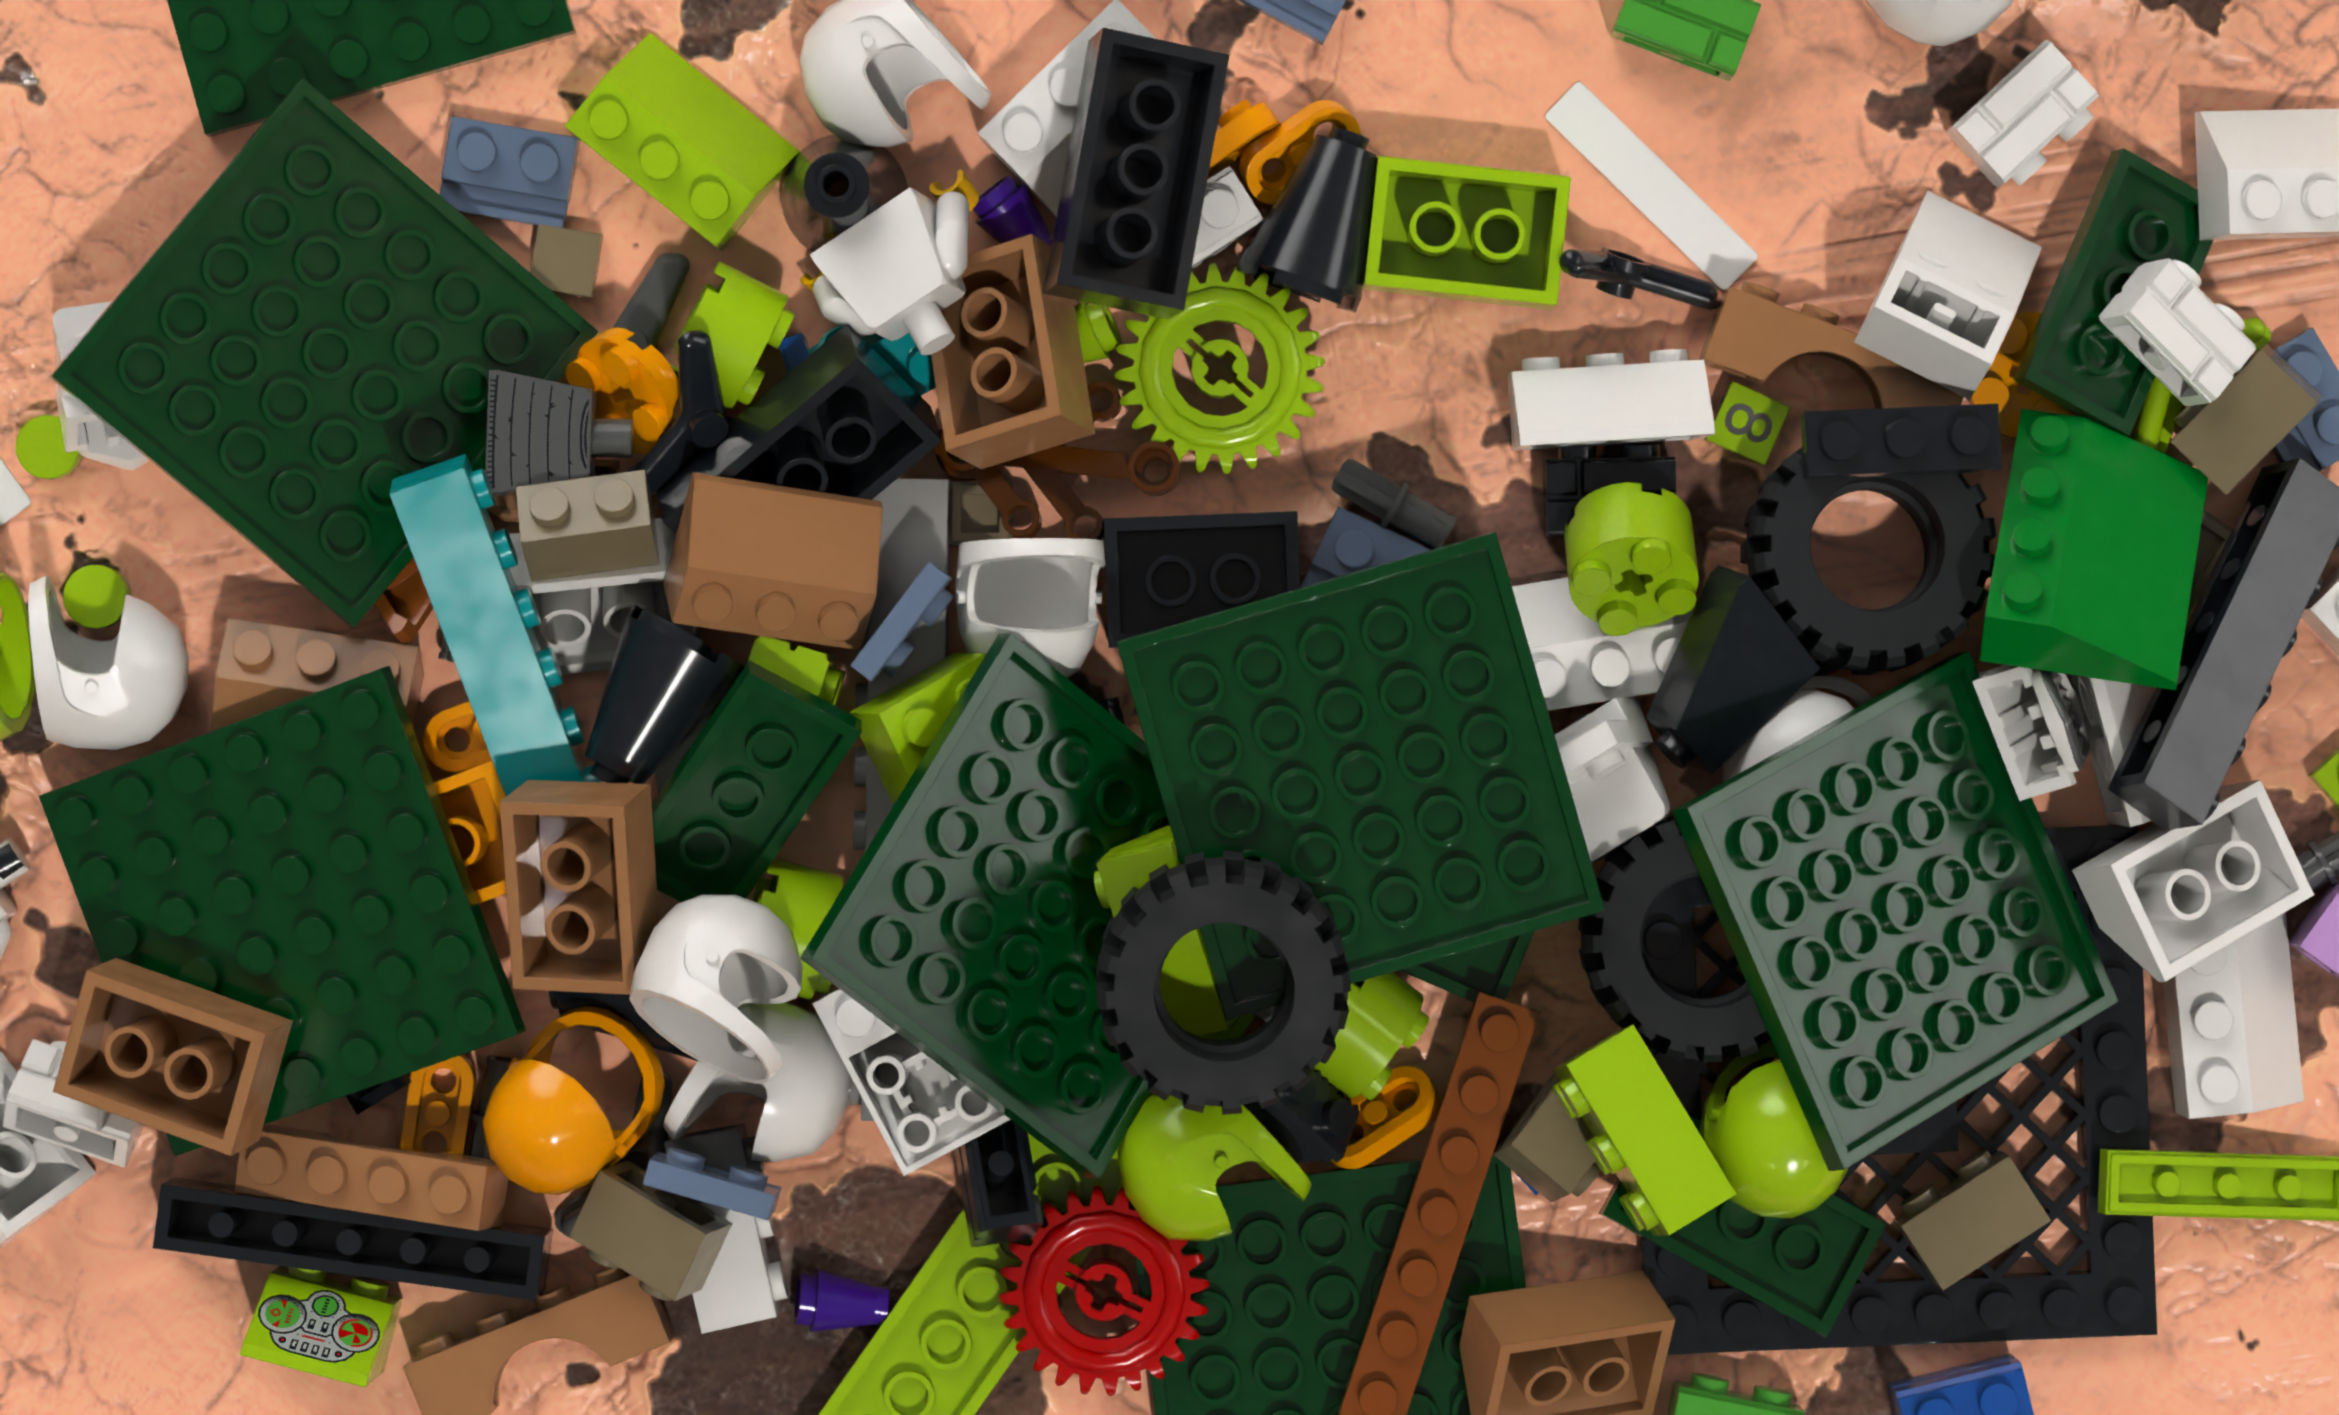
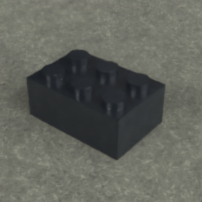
M1297 511L1104 519L1109 648H1118L1117 641L1300 588Z

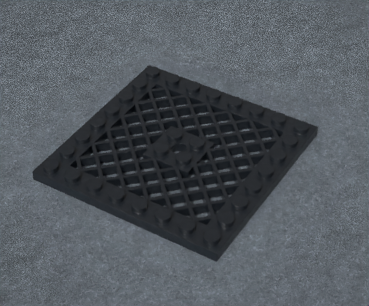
M2100 825L2045 828L2119 1002L2077 1027L2078 1040L2069 1032L2060 1037L2071 1050L2049 1074L2030 1057L2020 1062L2041 1083L2019 1107H2016L1995 1087L1999 1080L2011 1069L2009 1068L1972 1091L1958 1107L1957 1101L1851 1165L1839 1185L1840 1187L1862 1162L1865 1163L1886 1183L1862 1210L1874 1217L1895 1193L1904 1200L1911 1195L1902 1185L1926 1160L1950 1182L1959 1177L1933 1153L1959 1151L1958 1128L1980 1147L1977 1152L1987 1149L1990 1155L1998 1152L1997 1149L2021 1124L2044 1146L2019 1172L2040 1204L2046 1208L2045 1212L2051 1221L2013 1245L1992 1268L1987 1263L1979 1267L1978 1269L1985 1275L1965 1276L1943 1291L1933 1283L1922 1264L1905 1250L1909 1244L1904 1236L1901 1234L1895 1240L1883 1230L1879 1238L1889 1248L1865 1273L1861 1272L1827 1337L1816 1334L1729 1285L1709 1286L1707 1273L1641 1237L1642 1270L1676 1319L1667 1355L2157 1335L2153 1216L2105 1215L2097 1213L2100 1149L2150 1150L2143 967L2099 928L2072 871L2138 833L2137 826ZM1699 876L1688 878L1672 885L1656 899L1645 921L1643 944L1651 969L1667 987L1686 996L1708 998L1727 976L1738 986L1745 981V978L1735 970L1738 962L1734 952L1725 961L1701 939L1719 919L1714 908L1694 928L1693 907L1713 906L1704 883ZM1695 947L1719 968L1698 991L1696 984ZM1648 1047L1688 1115L1701 1121L1700 1073L1712 1084L1718 1076L1706 1066L1708 1063L1686 1058L1680 1060L1666 1056ZM1767 1057L1754 1062L1734 1085L1753 1069L1771 1063L1774 1057ZM2078 1061L2080 1103L2058 1084ZM1729 1086L1725 1093L1724 1103L1726 1102L1729 1091L1731 1089ZM2052 1091L2074 1113L2050 1138L2028 1118V1115ZM1986 1094H1989L2010 1114V1117L1988 1140L1982 1137L1964 1120ZM2080 1126L2083 1167L2061 1148ZM1914 1153L1894 1176L1889 1174L1870 1156ZM2053 1155L2076 1175L2073 1181L2054 1201L2030 1181ZM1838 1187L1833 1195L1861 1209ZM2083 1189L2085 1231L2063 1211ZM2057 1218L2079 1240L2055 1265L2033 1243ZM2025 1252L2030 1254L2048 1271L2044 1273L2005 1274ZM2086 1253L2087 1271H2069ZM1898 1256L1921 1276V1278L1878 1279Z

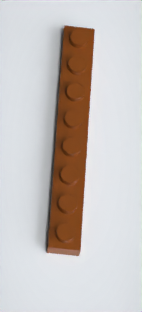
M1477 991L1337 1415H1407L1540 1014L1538 1010Z

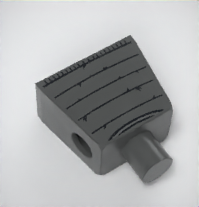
M489 370L485 473L494 497L516 496V487L593 477L595 476L596 457L632 458L634 447L633 419L597 418L598 400L594 390L501 370Z

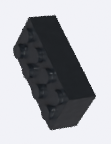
M1104 27L1088 41L1043 294L1164 319H1170L1184 311L1230 55Z
M846 324L728 423L727 436L720 444L711 448H702L656 491L662 521L675 534L677 533L693 472L872 500L942 442L932 408L859 334Z

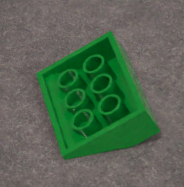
M2021 408L1985 611L1980 661L2176 690L2208 477L2200 470L2088 418Z

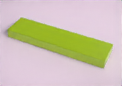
M2100 1149L2097 1213L2105 1215L2339 1221V1156Z

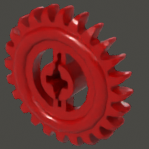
M1096 1184L1093 1187L1089 1205H1084L1076 1192L1069 1190L1067 1192V1212L1062 1213L1049 1201L1044 1203L1043 1210L1048 1224L1038 1229L1035 1237L1031 1238L1033 1240L1031 1244L1017 1241L1009 1243L1010 1251L1022 1261V1264L1003 1266L1000 1269L1001 1275L1017 1283V1287L1000 1293L999 1300L1002 1303L1019 1307V1311L1005 1319L1004 1326L1009 1329H1026L1027 1332L1016 1344V1350L1024 1352L1036 1347L1040 1350L1033 1365L1034 1371L1039 1372L1052 1363L1058 1365L1055 1379L1057 1386L1064 1385L1072 1374L1075 1373L1079 1375L1080 1392L1084 1395L1089 1393L1095 1379L1100 1378L1107 1395L1113 1396L1116 1393L1118 1377L1123 1376L1133 1390L1139 1391L1141 1389V1370L1147 1369L1156 1378L1163 1379L1165 1371L1160 1360L1163 1355L1178 1362H1182L1185 1359L1183 1351L1176 1342L1177 1338L1197 1340L1200 1336L1198 1330L1188 1323L1186 1319L1191 1316H1202L1208 1312V1307L1192 1299L1191 1294L1208 1288L1210 1285L1209 1280L1189 1275V1271L1204 1261V1254L1200 1252L1183 1254L1181 1250L1189 1240H1169L1145 1223L1136 1209L1129 1207V1199L1125 1194L1124 1186L1119 1189L1113 1203H1107L1101 1186ZM1110 1244L1125 1248L1141 1260L1148 1272L1152 1290L1151 1299L1149 1300L1133 1292L1132 1276L1127 1268L1117 1260L1099 1258L1082 1267L1069 1259L1077 1252L1093 1245ZM1069 1271L1077 1275L1078 1278L1075 1279L1067 1275L1066 1272ZM1106 1274L1113 1275L1116 1278L1115 1290L1121 1293L1122 1297L1120 1296L1117 1299L1108 1296L1103 1304L1096 1303L1093 1300L1094 1289L1086 1284V1282L1090 1279L1100 1282ZM1057 1282L1075 1290L1077 1304L1081 1311L1091 1319L1109 1321L1125 1314L1139 1321L1138 1324L1121 1335L1101 1338L1081 1332L1068 1322L1059 1307L1056 1289ZM1128 1302H1132L1143 1308L1140 1311L1128 1305Z

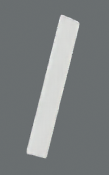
M1576 82L1546 113V120L1721 290L1729 288L1757 259L1758 254L1583 83Z

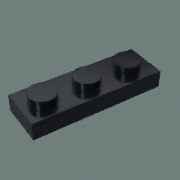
M1998 404L1805 411L1801 414L1804 479L1995 472L2002 469Z

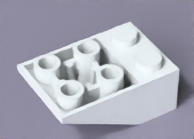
M1927 190L1854 343L1970 400L1998 353L2017 312L2042 247Z
M838 988L812 1003L903 1176L1011 1120Z

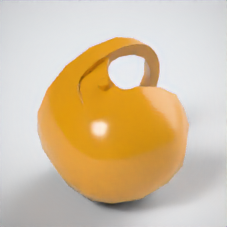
M583 1006L569 1009L549 1023L531 1041L527 1055L521 1061L515 1057L508 1064V1070L491 1093L483 1119V1129L490 1158L509 1180L534 1193L561 1195L578 1189L595 1180L599 1170L610 1167L623 1158L655 1122L660 1113L665 1089L661 1063L652 1045L631 1022L607 1009ZM575 1025L600 1027L618 1037L633 1053L643 1076L644 1100L638 1114L627 1128L617 1131L611 1130L610 1123L596 1100L573 1077L550 1064L554 1042L561 1030Z

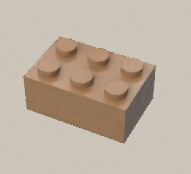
M1033 234L968 255L967 268L961 275L966 287L965 294L962 298L941 311L955 335L954 340L942 350L931 354L945 449L952 455L979 469H985L1095 434L1074 300L1043 294L1051 245Z
M527 780L500 801L513 989L630 995L636 966L653 928L659 923L651 784Z
M114 958L86 970L53 1092L232 1156L258 1142L260 1139L293 1020Z

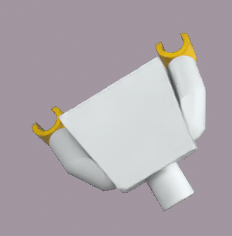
M963 170L956 172L958 175L957 180L948 189H945L938 180L930 184L929 189L937 200V207L932 199L909 187L810 254L812 260L822 272L814 279L805 273L800 278V281L814 293L820 311L826 319L842 327L848 324L860 336L877 334L890 341H895L909 333L921 355L925 356L942 350L954 340L955 335L941 311L962 298L965 294L966 287L961 275L966 270L968 263L969 212L976 207L979 201L977 189Z

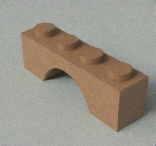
M1748 281L1743 282L1741 290L1730 286L1724 291L1721 305L1716 311L1699 360H1704L1706 366L1755 384L1765 381L1778 366L1789 359L1805 355L1830 357L1846 364L1862 378L1871 393L1875 409L1961 405L1964 398L1854 343L1857 333L1836 326L1839 315L1807 303L1803 304L1801 312L1777 304L1780 295L1778 292Z
M267 1124L263 1125L259 1141L239 1152L234 1192L481 1231L502 1226L508 1178L494 1161L489 1158L450 1152H420L376 1147L337 1139L329 1133Z
M608 1267L592 1275L595 1286L572 1294L569 1285L566 1284L545 1292L537 1300H533L536 1306L535 1310L513 1318L510 1309L506 1308L473 1322L477 1333L455 1342L450 1332L423 1341L414 1346L418 1356L408 1361L403 1366V1369L422 1415H491L499 1406V1385L507 1362L516 1351L530 1343L552 1338L572 1340L589 1347L611 1367L670 1343L675 1333L661 1299L653 1297L642 1290L639 1286L640 1280L621 1268Z

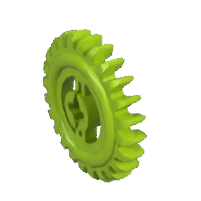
M1215 263L1209 265L1206 283H1199L1191 271L1184 311L1170 319L1147 315L1149 317L1147 322L1126 320L1125 327L1139 338L1138 342L1120 344L1116 348L1119 354L1134 361L1133 366L1121 369L1115 373L1117 380L1135 383V389L1124 395L1120 399V404L1122 406L1142 405L1143 407L1142 412L1132 422V428L1137 430L1154 424L1156 430L1150 442L1165 443L1168 440L1173 441V451L1176 453L1179 462L1189 450L1194 451L1196 470L1199 473L1205 470L1211 455H1217L1223 473L1229 474L1232 469L1234 454L1238 453L1241 454L1249 468L1255 469L1257 466L1256 447L1260 445L1272 456L1279 457L1281 450L1275 435L1280 432L1292 439L1298 440L1301 434L1291 420V417L1293 415L1308 418L1315 416L1314 409L1301 399L1302 395L1320 393L1324 389L1321 383L1306 376L1307 371L1322 367L1325 364L1323 357L1305 353V348L1316 342L1320 338V333L1317 331L1299 332L1297 326L1308 315V309L1299 308L1287 313L1283 308L1291 294V290L1284 288L1272 297L1266 295L1269 280L1268 274H1261L1250 287L1245 285L1244 274L1237 272L1239 265L1235 267L1228 282L1222 281L1218 266ZM1219 321L1235 323L1251 332L1263 347L1268 365L1266 383L1263 389H1260L1248 378V360L1239 345L1224 339L1207 342L1194 329L1200 325ZM1192 340L1207 357L1211 355L1219 360L1226 354L1232 356L1235 361L1232 364L1231 372L1236 377L1235 381L1253 394L1251 398L1233 382L1228 384L1220 379L1214 385L1208 383L1205 377L1208 374L1209 368L1203 362L1204 357L1187 342ZM1177 348H1180L1192 359L1191 375L1195 386L1201 393L1215 399L1235 396L1246 408L1237 413L1219 416L1204 414L1190 406L1178 392L1172 373L1174 354Z

